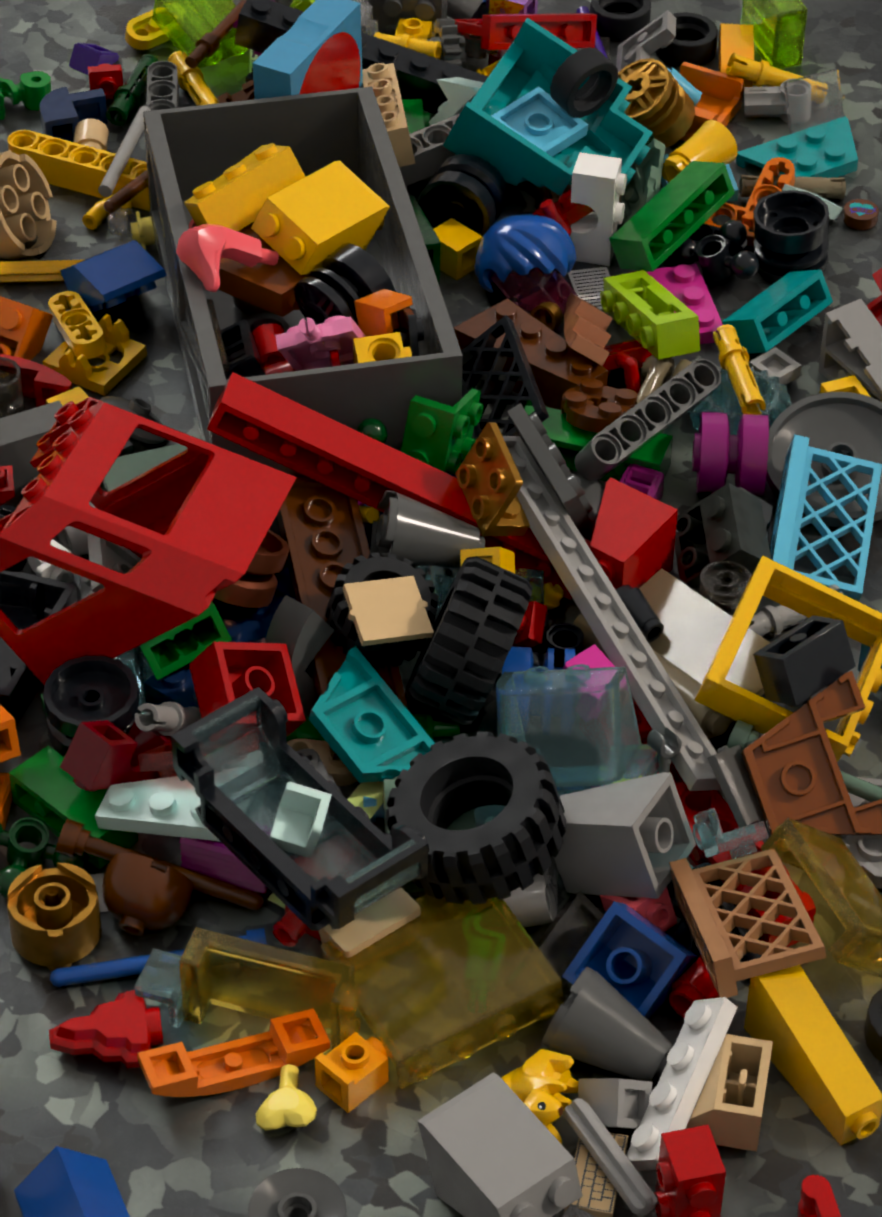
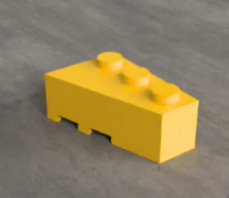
M274 143L262 145L240 162L226 169L214 181L206 182L192 191L193 196L185 201L184 204L196 226L217 224L240 231L255 221L267 197L306 176L290 146H277Z

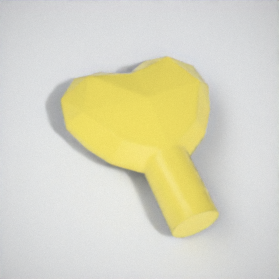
M287 1064L281 1068L279 1089L270 1093L255 1114L256 1124L265 1131L276 1130L286 1126L295 1128L306 1127L315 1119L317 1108L311 1097L298 1089L299 1069L295 1065Z

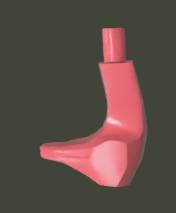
M202 224L183 232L178 240L176 251L180 260L198 276L205 289L210 292H217L220 287L219 272L221 258H229L251 268L258 263L275 266L279 259V254L276 251L262 248L260 239L217 224Z

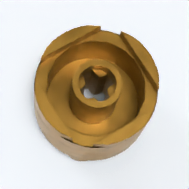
M57 863V868L42 870L41 864L23 871L11 883L7 902L13 947L23 958L32 963L47 966L49 970L53 971L58 968L71 967L72 963L84 958L95 948L102 935L99 899L94 880L85 870L69 863Z

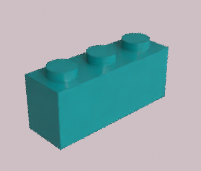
M821 269L789 272L723 320L722 323L723 325L729 324L735 327L740 344L747 349L748 354L766 353L833 303V299Z

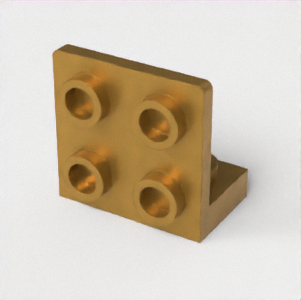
M488 422L455 474L457 482L462 488L471 509V514L476 520L482 536H524L530 524L517 497V493L523 485V480L497 423Z

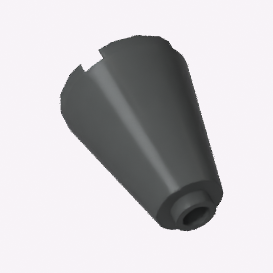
M386 490L383 492L377 509L384 510V513L381 514L379 521L373 520L369 544L370 553L379 552L381 557H386L387 553L394 554L396 559L404 561L405 558L412 561V567L415 569L432 570L461 568V549L485 548V537L480 536L478 527L395 491Z
M586 967L569 990L572 993L564 1005H560L543 1037L542 1047L549 1051L569 1055L574 1060L634 1080L652 1082L655 1077L660 1079L667 1063V1055L673 1043L597 971Z

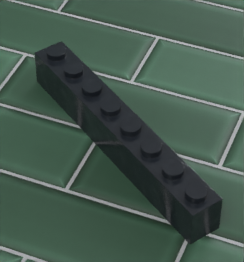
M246 0L239 13L234 44L263 53L278 37L284 35L294 25L303 11L272 0ZM361 32L362 70L376 63H394L401 98L422 99L423 110L435 115L438 113V107L448 101L437 79L460 77L484 83L488 78L486 75Z

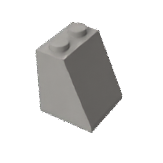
M658 773L560 796L565 810L566 832L562 838L563 844L558 855L554 857L567 893L658 899L672 880L669 862L687 858L696 845L671 773Z
M494 1072L418 1120L436 1196L465 1217H552L583 1196L574 1157L502 1078Z

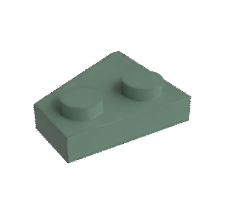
M653 139L647 145L651 149L640 166L634 162L631 165V168L636 170V172L627 184L624 195H621V203H625L623 224L634 216L660 190L665 144L656 139Z

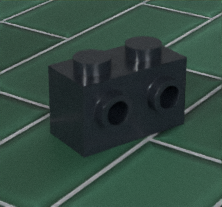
M814 615L753 654L766 699L784 703L789 707L806 704L812 695L824 687L830 686L842 675L856 667L843 620Z

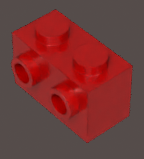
M709 1124L661 1133L659 1162L656 1164V1192H654L658 1200L655 1208L657 1217H720L726 1170Z

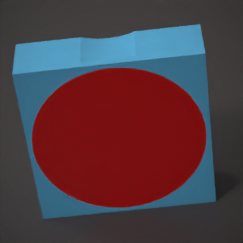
M315 0L298 17L294 25L284 35L278 37L252 63L255 99L363 88L360 3L352 0Z

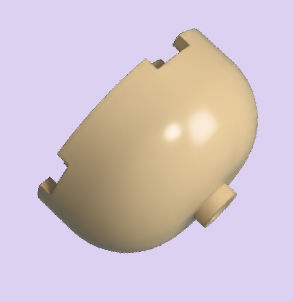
M11 150L0 153V259L19 260L47 251L54 240L57 220H51L48 198H52L53 195L43 172L27 154L18 155L11 152ZM36 236H38L35 245H33L29 249H25V245L23 243L35 240Z

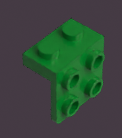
M472 388L453 407L416 395L410 400L401 452L449 475H455L476 439L472 438L474 426L478 425L483 412V404L479 403L481 391Z

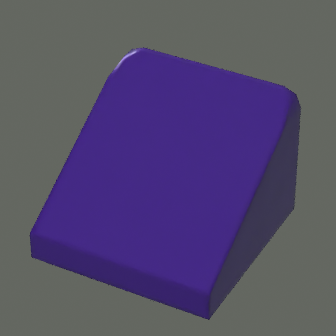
M77 42V44H74L69 66L88 75V67L100 64L112 65L118 61L119 55L96 44Z

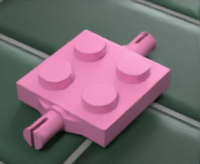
M351 316L329 317L324 323L318 325L315 324L312 318L306 317L307 322L303 318L297 326L289 328L286 333L275 335L277 350L295 371L330 367V351L338 350L341 365L353 363V339L366 337Z

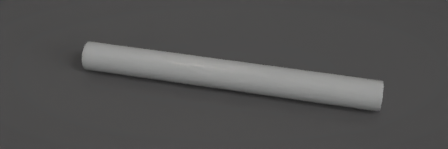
M147 106L139 108L98 188L100 195L104 197L111 196L144 131L143 112L151 111Z

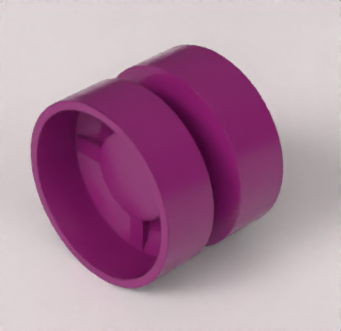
M701 412L699 433H694L692 472H697V493H714L726 485L727 475L730 473L734 474L736 487H742L755 496H764L769 442L768 415L742 414L737 435H730L727 413Z

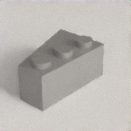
M858 299L825 313L818 371L829 381L855 375L869 395L882 402V326L863 300Z

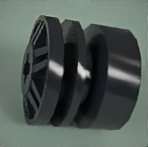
M796 190L779 191L760 200L753 211V231L755 236L753 247L754 254L759 260L758 273L772 282L778 281L789 272L821 269L823 273L828 264L829 249L827 239L829 234V211L827 204L820 197Z
M349 243L341 245L324 260L322 267L314 268L308 277L302 278L294 288V296L305 319L307 320L306 317L312 318L316 325L324 323L327 318L333 316H351L358 325L355 300L382 289L394 292L396 290L392 280L377 260L361 247Z

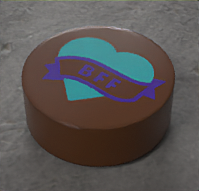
M851 200L844 206L843 221L847 226L855 230L871 229L878 222L879 208L869 200Z

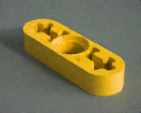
M64 291L55 294L49 299L48 305L50 313L53 315L52 320L75 357L84 354L87 359H93L106 351L107 346L103 330L77 292Z

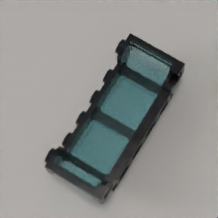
M259 687L171 735L173 767L180 781L187 780L195 787V792L200 798L201 805L194 809L202 824L311 931L320 930L330 924L332 929H340L355 920L357 913L409 881L422 879L428 875L429 844L425 836L419 830L412 829L407 825H401L393 830L392 836L379 830L370 821L367 813L361 807H355L349 802L333 781H327L315 770L312 762L305 755H299L287 744L286 722L288 721L286 710L277 699H271ZM287 782H293L332 794L322 832L311 859L282 850L270 838L277 809Z

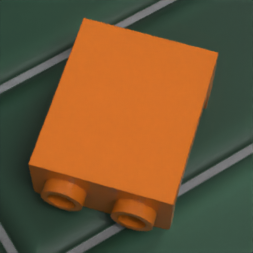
M683 62L679 73L696 89L703 92L699 102L694 106L695 115L693 123L685 136L680 139L687 141L708 120L718 121L725 127L729 124L742 106L744 80L729 74Z

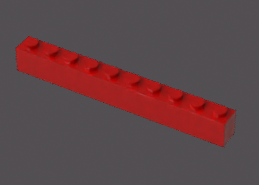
M234 372L230 375L217 400L207 430L377 509L383 492L390 490L478 527L456 477ZM530 527L524 536H482L485 537V548L502 547L514 552L515 574L541 587H544L548 582H552L553 586L558 584L563 589V597L569 600L572 599V596ZM584 538L590 548L591 541Z

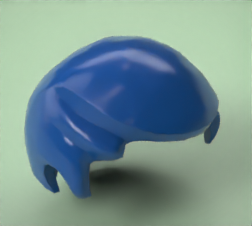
M533 214L508 216L490 227L482 237L475 257V275L479 278L482 288L490 293L494 292L490 283L498 280L504 283L508 274L512 271L519 275H526L529 271L539 268L543 273L547 274L550 281H556L557 270L563 277L572 270L576 262L575 247L567 231L560 223L551 218Z

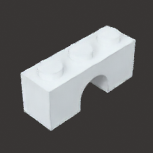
M579 152L572 172L571 202L587 205L595 212L589 213L571 225L572 232L570 238L574 244L576 261L610 266L614 250L609 238L617 231L618 224H622L625 211V203L619 202V196L624 195L627 174L621 173L622 158Z

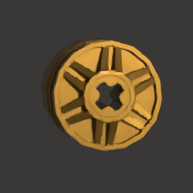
M652 58L637 60L626 65L618 72V78L632 86L625 98L630 104L624 113L653 132L645 145L656 139L665 144V148L685 136L693 123L695 115L694 102L661 61Z

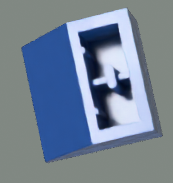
M136 240L119 245L60 270L68 291L77 292L87 307H90L92 313L113 307L127 301V298L157 288L155 281L167 276L164 268Z

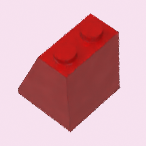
M610 478L606 481L590 550L615 590L623 585L640 588L661 568L668 573L673 569L678 509Z

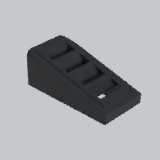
M242 319L215 333L226 380L229 379L232 372L242 377L266 375L251 328L246 319Z

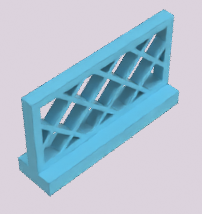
M794 434L784 461L769 547L771 559L793 570L795 561L807 556L817 568V571L811 574L796 572L827 587L835 584L840 588L837 592L842 591L844 595L860 600L863 593L882 464L808 446L810 438ZM812 461L827 464L833 473L820 479L811 468ZM854 471L871 475L870 483L858 489L848 474ZM839 479L850 494L837 500L826 486ZM818 491L828 504L817 511H814L805 499L807 495ZM854 500L865 512L864 516L855 521L852 520L843 508V506ZM834 511L845 526L831 532L821 518ZM810 523L823 536L811 544L800 532V528ZM850 532L860 544V547L848 554L837 539ZM826 544H829L839 557V559L828 565L824 563L815 551ZM845 565L855 577L854 585L838 581L832 571Z

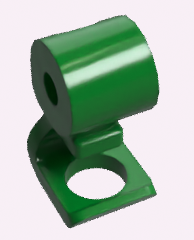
M41 71L23 73L20 75L19 84H14L9 79L0 78V120L5 118L4 97L10 98L13 105L22 102L27 109L39 111L41 100L52 91L50 76Z

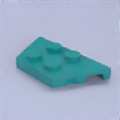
M846 116L739 151L736 157V164L742 168H745L750 163L763 168L767 161L777 157L789 159L794 164L795 177H840L857 171L858 156L849 120Z
M356 646L350 649L344 663L338 672H335L326 691L319 697L308 718L359 783L383 782V779H393L399 776L403 769L407 771L410 769V762L419 753L425 755L431 751L430 746L435 744Z

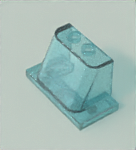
M579 664L561 670H549L547 667L537 666L526 671L504 672L497 681L498 737L500 733L515 737L518 742L521 740L534 747L537 754L543 756L547 762L559 796L654 775L659 771V754L648 744H641L626 666L590 668L588 665Z

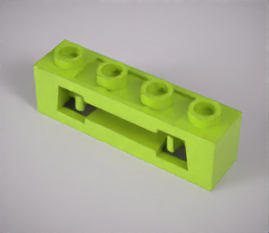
M641 270L603 278L604 291L600 293L603 311L611 316L618 325L622 326L630 336H633L658 360L700 351L699 316L646 271Z

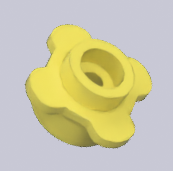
M135 211L137 222L130 223L132 239L140 243L146 250L145 246L155 244L151 216L140 218L139 211Z

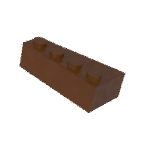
M508 298L453 327L462 350L505 315L513 320L543 402L549 408L561 410L564 392L570 388L580 386L582 379H599L603 382V386H607L608 370L570 348L564 338ZM505 333L496 340L493 348H500ZM475 356L474 358H472V359H471L469 362H467L466 364H468V365H470V366L473 367V364H474V362H475L477 356ZM495 357L488 358L483 371H490ZM514 357L507 358L502 372H509ZM517 381L513 391L519 394L524 381Z

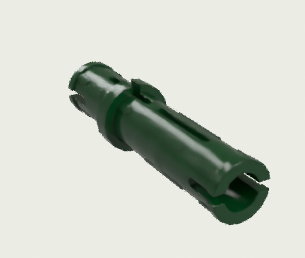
M150 54L142 55L126 83L120 86L114 93V101L106 112V117L112 124L123 125L131 111L136 110L140 105L141 95L147 88L148 66L158 61L155 56Z

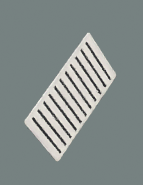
M607 267L570 271L568 276L576 296L603 310L600 302V293L604 291L603 278L610 277Z

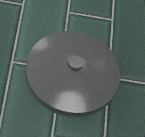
M826 392L803 398L786 408L775 419L769 429L766 480L777 498L779 496L785 456L794 434L810 438L808 446L882 464V402L872 397L852 392ZM812 461L811 468L820 479L833 473L827 464ZM882 470L874 522L882 519ZM857 471L848 474L858 489L870 483L871 475ZM839 479L826 486L837 500L850 494ZM818 491L807 495L805 498L814 511L828 505ZM855 500L843 506L853 521L865 515V512ZM834 511L821 518L826 526H845Z

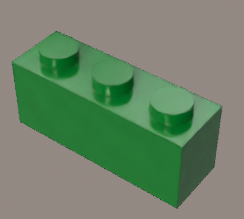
M49 745L9 772L13 802L33 818L42 821L48 830L57 837L60 836L63 825L68 818L85 824L84 829L91 831V836L129 848L138 842L137 832L98 828L95 814L108 790L100 789L96 792H89L78 787L73 782L74 778L60 767L65 755L62 756ZM87 854L88 861L98 869H101L110 862Z

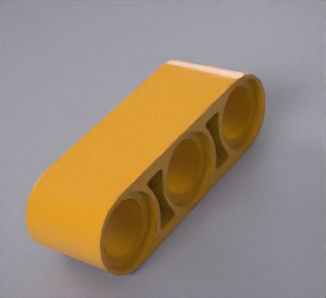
M720 23L718 45L719 72L727 74L726 68H731V66H727V63L733 53L754 60L753 25ZM742 78L744 80L743 91L744 87H753L752 81Z

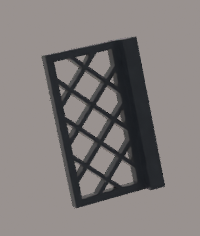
M505 315L461 350L463 355L462 398L472 388H476L479 380H486L479 403L483 404L482 416L487 404H494L489 418L482 419L481 416L478 425L474 426L472 435L474 439L479 437L488 422L497 423L498 427L503 429L502 436H520L510 416L508 420H501L506 405H514L513 407L521 403L524 409L525 406H533L534 412H536L541 422L549 418L513 320ZM505 333L500 348H493L496 340ZM477 356L472 369L465 370L463 365ZM495 357L490 371H483L488 358ZM514 357L509 372H502L507 358ZM497 381H504L499 395H492ZM524 381L518 396H511L516 382Z

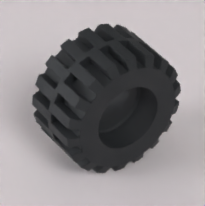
M379 552L370 553L368 559L360 555L354 558L352 564L347 563L337 576L325 613V617L328 618L326 623L334 629L331 638L336 646L342 645L344 647L342 653L345 655L348 654L351 648L356 646L367 661L375 662V667L384 668L388 662L394 667L401 665L403 659L407 661L413 659L417 651L422 650L427 638L362 646L354 622L348 619L350 610L342 588L347 583L414 576L422 600L428 603L426 612L432 626L437 613L438 595L434 594L435 586L432 580H425L427 573L421 568H413L412 561L406 558L404 561L396 559V555L387 553L386 557H381Z

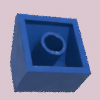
M614 901L562 977L573 985L582 971L589 967L597 971L648 1019L669 998L673 983L698 956L627 904Z

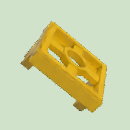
M106 314L98 323L103 330L107 348L102 355L96 358L105 360L103 364L91 366L88 361L89 359L84 354L75 357L73 351L64 341L43 360V365L62 374L72 383L105 396L147 356L146 345L129 339V331L122 319H118L112 325L109 314ZM116 350L123 354V358L118 364L110 361V355Z

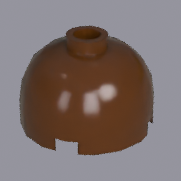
M132 853L114 854L105 871L102 891L103 902L112 916L120 920L118 927L130 934L141 936L145 930L160 931L174 925L183 916L189 905L194 890L192 881L170 866H167L165 873L151 867L154 859Z

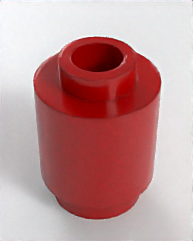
M701 955L672 985L669 1002L674 1011L682 1018L685 1017L687 1010L692 1006L694 1000L719 998Z

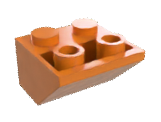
M0 296V354L31 361L42 350L53 315Z

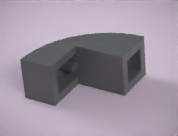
M286 595L273 616L265 643L287 644L306 718L317 702L318 696L314 679L305 670L331 636L334 629L313 609Z

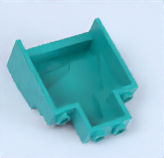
M527 17L501 60L471 102L468 101L464 106L443 146L456 155L470 154L487 160L500 172L506 182L517 186L518 183L530 181L539 188L546 186L561 196L568 184L572 186V172L579 152L622 158L621 173L627 174V186L636 170L631 168V165L634 162L640 166L651 149L645 144L653 132L624 113L630 104L625 98L632 86L618 78L616 87L609 99L592 114L580 118L588 124L587 135L553 157L493 118V114L537 87L542 88L551 95L550 85L559 66L569 56L578 51ZM589 77L580 85L578 89H580L588 81Z

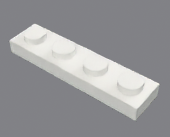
M726 997L694 1000L692 1006L687 1010L679 1036L667 1055V1063L657 1086L650 1094L648 1107L639 1127L634 1131L631 1138V1146L626 1156L637 1171H656V1164L659 1162L661 1133L686 1129L738 1008Z

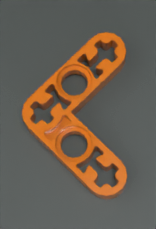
M783 157L772 158L767 161L746 207L726 202L705 224L720 228L722 225H716L712 222L714 217L718 215H727L731 220H740L747 229V246L753 247L755 236L754 232L749 230H753V211L757 202L763 197L782 191L784 184L794 186V164L789 159ZM779 172H784L785 174L780 175L777 186H775L774 176H777Z

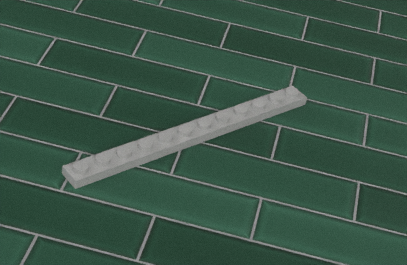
M503 436L523 480V485L517 493V497L529 521L530 529L610 661L628 680L626 687L652 730L655 729L664 737V731L667 727L680 738L682 742L681 749L677 755L671 758V761L689 791L722 790L707 759L717 754L521 437Z

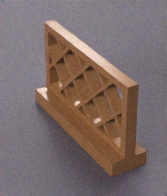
M775 848L693 870L687 858L669 862L676 901L719 997L728 998L738 995L737 981L827 958L825 946ZM771 867L764 876L750 873L753 870ZM719 879L725 880L721 887L705 884ZM740 884L753 887L749 893L735 891ZM767 891L781 893L776 900L762 897ZM723 902L737 905L733 911L719 909ZM752 908L766 911L761 918L746 915ZM779 915L794 918L789 925L774 922ZM735 927L749 929L744 937L730 933ZM763 933L778 936L773 943L758 940ZM792 940L810 944L795 949L787 947ZM747 952L762 955L757 959L740 962Z

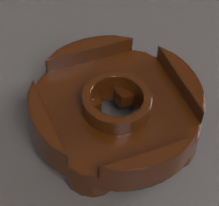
M585 378L581 380L580 386L570 388L564 392L560 411L561 414L567 413L566 421L569 424L586 431L599 433L637 404L638 394L631 389L603 386V382L599 379Z

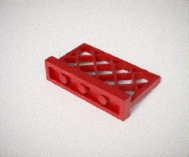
M483 14L482 19H455V25L458 26L457 32L482 37L481 49L508 50L527 17L573 48H595L597 14Z

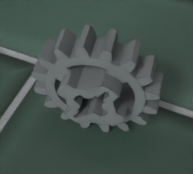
M436 19V23L433 24L434 32H432V37L427 39V41H439L442 44L440 60L466 69L464 36L457 35L458 26L455 25V19Z

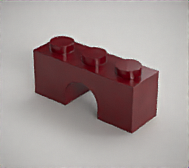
M109 720L80 722L60 765L64 771L74 778L73 782L78 787L89 792L109 789L110 785L172 777L176 773L173 767L171 736L162 735L158 731H142L137 727L135 721L128 735Z

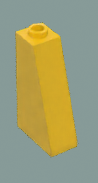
M801 965L750 978L744 1024L745 1030L752 1038L773 1041L770 1060L840 1146L855 1138L864 1139L870 1136L880 1125L882 1093Z

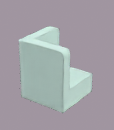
M287 782L277 809L270 838L282 850L311 859L322 832L332 794L293 782Z

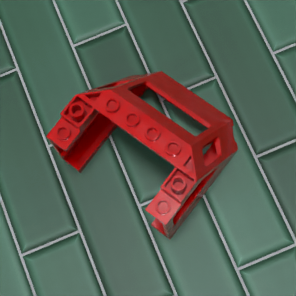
M88 397L76 405L73 401L66 403L55 413L54 418L56 422L50 431L43 435L36 443L39 449L29 463L34 468L37 467L38 476L21 491L24 497L15 511L0 519V572L28 557H34L100 583L105 588L23 630L18 629L0 609V637L45 686V682L53 670L68 660L85 655H101L115 658L199 616L209 607L216 592L236 583L246 573L297 477L93 397ZM136 428L188 448L184 452L110 492H106L100 487V484ZM71 526L125 547L142 559L126 574L53 547L51 540L65 527Z

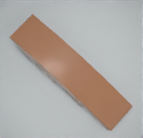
M570 293L567 298L564 314L565 341L573 350L603 366L610 354L604 347L612 336L606 330L613 318L580 297Z

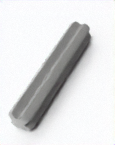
M581 1098L574 1099L570 1105L564 1108V1118L632 1213L637 1214L639 1217L648 1215L651 1210L656 1208L658 1204L657 1197L591 1106Z

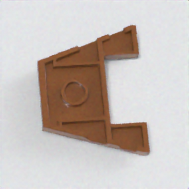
M852 671L842 675L837 681L818 693L789 717H786L741 752L770 835H882V799L853 807L823 724L865 709V704Z

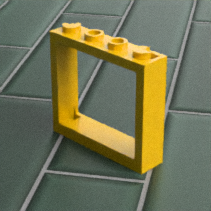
M762 555L749 579L694 701L735 721L739 719L755 726L754 730L765 734L786 717L793 714V712L725 679L762 596L808 618L814 615L843 620L847 637L870 647L856 680L865 709L841 717L835 732L825 728L838 763L843 754L851 756L861 736L860 733L854 731L857 723L861 725L865 723L874 704L873 701L868 699L870 691L876 694L882 684V668H880L882 665V613Z

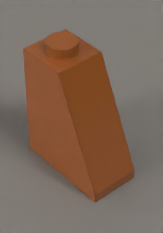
M254 222L238 231L260 239L262 248L274 250L251 229ZM280 255L275 266L258 263L252 268L229 258H221L219 272L220 287L218 290L284 317L293 310H299L294 296V288L302 278L308 277L309 274L300 275Z

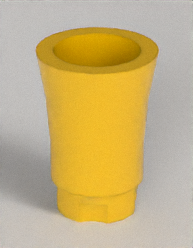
M708 120L704 122L694 135L669 154V157L663 163V178L669 183L692 161L725 163V165L733 162L738 153L733 135L718 121Z

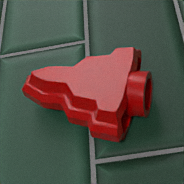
M142 989L118 993L115 1001L97 1005L90 1015L70 1018L50 1029V1048L72 1055L93 1053L103 1062H123L127 1068H141L137 1060V1053L152 1049L151 1046L163 1045L160 1008H147Z

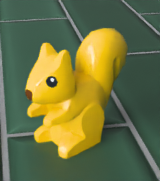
M540 1049L526 1060L521 1067L501 1077L544 1126L560 1118L563 1114V1109L572 1102L560 1093L578 1092L579 1082L571 1077L569 1070L574 1064L573 1058L569 1055Z

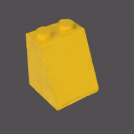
M334 161L267 197L251 229L300 275L309 274L314 268L322 267L324 260L343 244L351 243L366 250L390 206L341 161Z

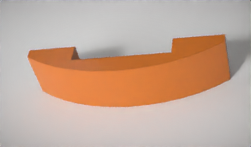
M312 1008L270 1019V1029L268 1032L189 1052L186 1051L183 1042H178L138 1052L137 1060L152 1094L168 1097L207 1096L242 1089L278 1077L284 1065L292 1064L299 1067L314 1059L321 1052L323 1053L328 1050L331 1042L315 1009Z

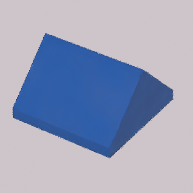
M56 1146L14 1189L15 1198L23 1217H130L107 1160Z

